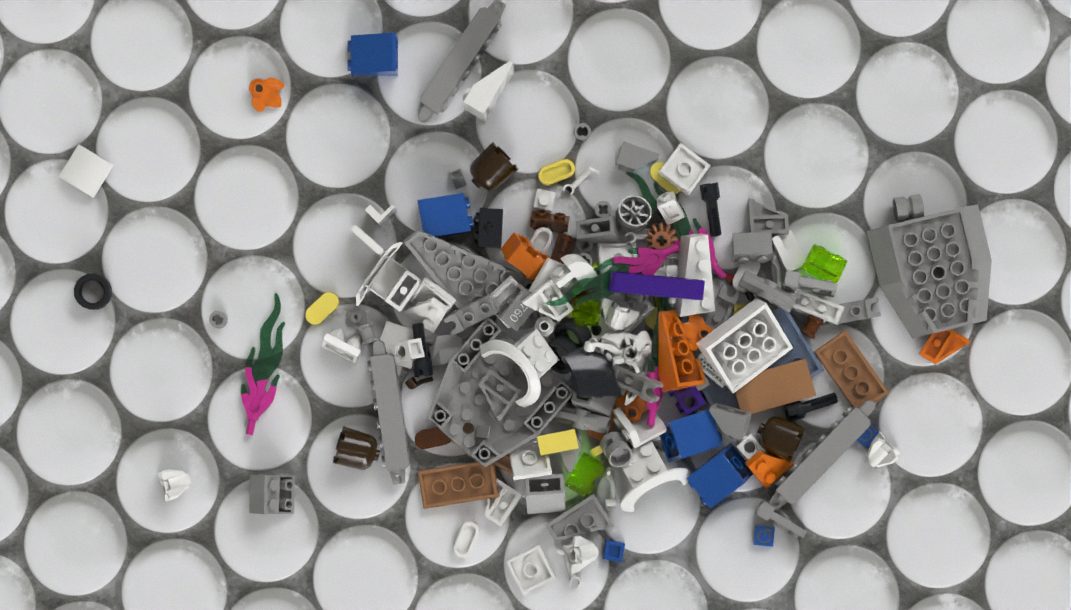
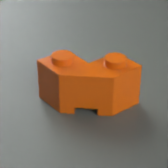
M515 232L500 249L504 254V259L519 269L532 282H534L547 257L550 258L547 254L535 250L528 238Z

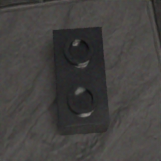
M480 208V212H476V224H479V232L475 231V243H478L480 248H501L503 209ZM487 223H491V227H494V230H491L490 233L483 229V227L487 226Z

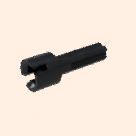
M716 182L699 185L701 200L706 202L710 235L712 237L720 236L722 233L717 200L720 198L719 184Z
M415 323L412 325L414 339L421 338L425 357L417 358L413 361L414 377H420L421 375L425 377L432 376V360L427 358L424 324Z
M833 392L805 402L799 400L785 404L784 408H787L785 415L787 420L791 422L805 418L808 412L837 403L838 397Z

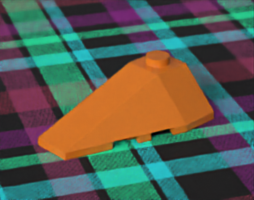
M675 310L661 311L658 315V374L660 382L664 385L662 392L706 384L702 364L699 359L695 358L692 352L693 346L687 342L684 336L685 329Z

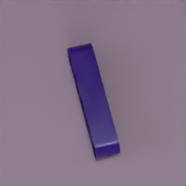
M610 271L608 291L703 300L705 281Z

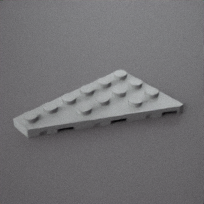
M416 230L403 241L437 284L456 299L454 304L458 309L491 294L510 275L517 283L524 287L532 282L524 274L421 230ZM484 320L472 325L474 329L478 325H480Z

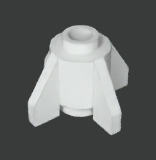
M604 297L602 309L605 323L610 330H623L638 319L640 312L632 308L629 311L630 307L627 305L629 300L625 299L623 302L615 301L613 304L614 300Z
M539 312L540 318L536 321L535 327L526 329V334L537 329L545 337L546 342L549 343V335L552 334L554 326L560 325L563 320L553 322L550 318L544 317ZM542 323L548 324L547 330L541 329Z
M628 335L624 336L627 348L624 349L623 356L613 357V361L615 364L626 365L635 370L636 373H639L646 357L651 352V348L647 345L641 351H638L637 348L634 350Z
M880 431L871 442L870 448L866 453V460L872 467L893 464L901 453L899 449L893 447L885 440L886 438Z
M167 469L157 473L164 491L165 501L178 498L189 488L188 485L191 484L188 473L185 474L183 470Z
M573 536V544L563 545L562 548L568 553L569 559L572 562L570 563V573L579 572L588 564L594 562L598 556V548L594 543L582 536Z

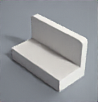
M371 205L365 209L380 226L397 210L391 205L380 215Z
M789 230L788 235H777L772 238V245L785 273L787 270L794 271L807 264L791 230Z

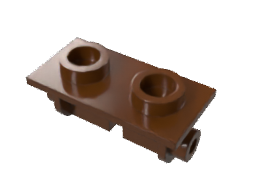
M544 210L532 211L530 227L537 230L539 227H547L548 224L551 225L550 230L552 232H568L570 216H566L564 213L550 214Z
M559 233L550 259L564 264L560 258L572 254L577 238Z

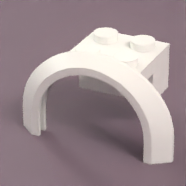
M402 242L391 244L370 272L356 294L357 306H359L369 289L401 312L423 280L391 258L402 245Z
M537 329L521 337L514 345L502 340H490L480 345L483 358L491 354H502L515 361L523 370L527 378L528 390L526 395L519 397L515 402L517 405L525 408L535 403L540 396L541 383L539 378L559 361V358Z
M609 329L602 337L601 343L614 345L621 350L622 348H627L624 336L628 335L634 350L637 348L638 351H641L644 346H650L651 352L646 357L645 363L639 372L647 376L653 351L648 332L641 331L636 336L620 330L613 331ZM600 348L613 373L616 365L613 357H616V355L607 349ZM629 391L626 395L625 405L627 406L637 395Z
M652 440L635 449L632 448V459L622 469L633 489L622 498L620 507L622 511L634 512L636 500L655 486L672 480H679L682 482V485L687 484L688 480L686 478L690 475L687 468L667 470Z

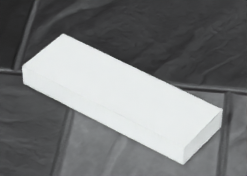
M796 290L795 293L788 292L797 297L792 308L838 325L845 308L844 306L808 292Z

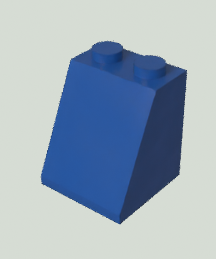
M396 33L351 35V40L347 42L348 52H351V60L347 61V69L351 71L352 76H398V37Z
M464 193L417 200L422 228L425 233L437 238L469 233L471 232V227H474L472 216H468L467 209L470 208L469 198L464 197Z
M709 409L664 423L667 431L659 435L668 462L723 446L722 435L718 431L716 421Z
M730 442L694 470L686 479L690 487L700 495L701 501L711 509L745 484L753 473L745 464L744 458Z

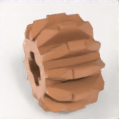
M662 222L659 223V228L653 224L652 229L654 231H646L649 236L645 237V241L650 242L647 244V248L664 250L675 245L673 242L678 241V238L673 236L676 233L675 229L670 230L669 224L665 228H663ZM662 235L664 237L663 242L659 243V236Z

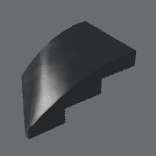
M583 346L562 356L561 360L572 374L568 383L579 398L620 397L621 393L616 379L598 347H595L594 352H587Z

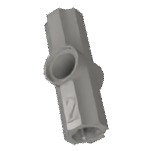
M747 270L738 286L755 294L759 300L768 304L772 303L787 312H790L797 299L796 296L779 288V285L769 279H762Z
M565 406L552 419V421L568 424L574 428L586 431L592 430L602 434H607L611 426V418Z

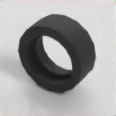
M95 273L80 277L74 287V297L77 303L89 310H99L105 307L110 302L112 296V287L109 281L104 276ZM95 280L102 284L104 295L100 301L90 303L83 298L82 288L86 282Z
M573 317L564 320L556 327L554 332L555 337L562 335L571 339L567 329L572 331L579 340V344L574 342L578 348L583 347L585 341H589L592 338L589 328L582 321Z
M556 336L548 343L559 358V361L551 369L560 374H568L570 371L558 355L556 347L567 354L578 349V346L568 337Z

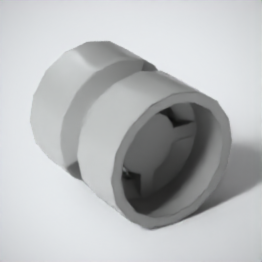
M918 194L911 195L908 199L905 197L893 198L895 221L903 222L907 221L908 218L924 217L922 196Z
M607 433L600 441V448L613 467L620 468L631 461L632 451L621 433Z

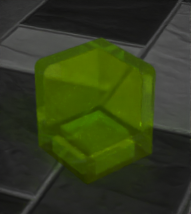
M575 299L574 310L572 311L575 325L598 326L602 313L598 299Z

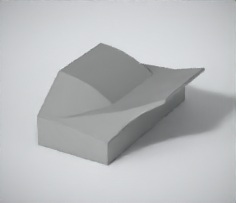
M457 334L436 336L433 345L429 347L432 366L449 364L451 358L466 341L462 340Z

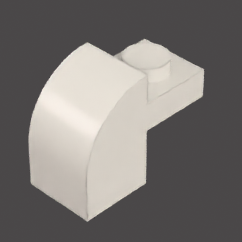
M568 254L560 258L564 264L556 268L549 275L559 289L573 278L584 287L598 276L591 265L577 254Z

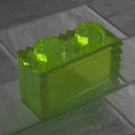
M813 244L801 269L822 280H830L837 284L848 261L844 260L840 255L830 253V251H827L822 246Z
M583 452L567 479L565 486L584 497L586 494L590 495L595 487L592 483L596 477L600 479L605 470L602 467L604 463Z

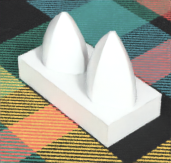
M341 328L325 335L321 347L356 364L362 348L360 334L352 336L346 343L343 342L344 334Z

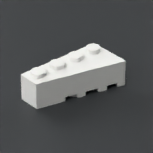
M697 233L681 236L677 278L704 280L703 300L677 298L674 303L675 307L672 310H675L679 317L715 311L708 235Z

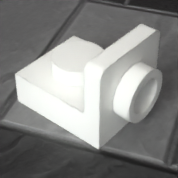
M674 191L665 192L657 198V208L667 224H672L685 217L683 210L676 200Z

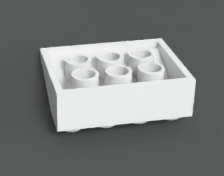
M507 62L475 83L471 89L467 88L462 98L465 110L468 113L486 122L514 74L513 62Z
M757 298L696 343L705 359L731 393H735L793 348L767 303Z

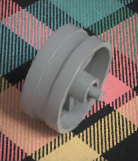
M630 195L621 200L616 210L615 218L622 229L628 232H638L647 226L652 216V209L646 199L637 195ZM631 203V208H629L625 204ZM620 208H623L628 213L621 214ZM642 209H644L645 212H646V214L639 213V212H640ZM638 217L644 218V219H647V220H646L644 223H641V221H640V219H639Z

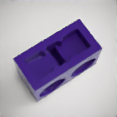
M696 386L684 388L682 391H667L670 397L674 396L677 403L675 405L680 414L684 412L685 415H688L706 404ZM688 396L693 397L695 401L694 405L690 408L684 404V400Z

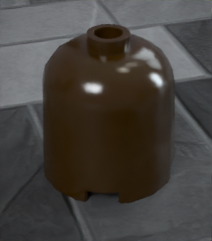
M492 142L472 162L470 173L473 179L471 181L478 188L482 186L489 191L495 190L519 168L516 164L513 165L509 161L511 158Z
M771 417L765 424L761 422L757 431L760 434L759 444L764 450L791 462L792 456L803 437L802 433H804L806 428L781 417Z
M343 426L337 442V452L333 457V463L360 470L368 469L373 461H378L380 450L377 449V440L370 434Z

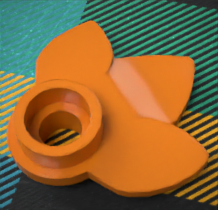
M272 77L266 80L259 78L252 80L249 84V92L252 95L251 103L253 108L261 113L265 106L272 108L281 107V97L278 91L284 87L283 82ZM258 84L262 86V90L260 92H257L255 90V87Z
M698 314L689 315V322L682 323L685 329L684 336L687 342L693 346L692 351L699 349L696 343L703 339L701 331L705 330L707 335L713 331L710 326L705 325L704 319Z
M626 390L624 397L620 396L616 399L615 408L620 407L629 421L635 423L641 419L642 413L649 410L647 409V401L637 395L626 406V395L629 392ZM631 410H635L636 415L634 417L630 416Z

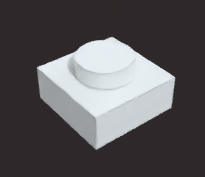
M537 188L533 208L552 212L556 192Z

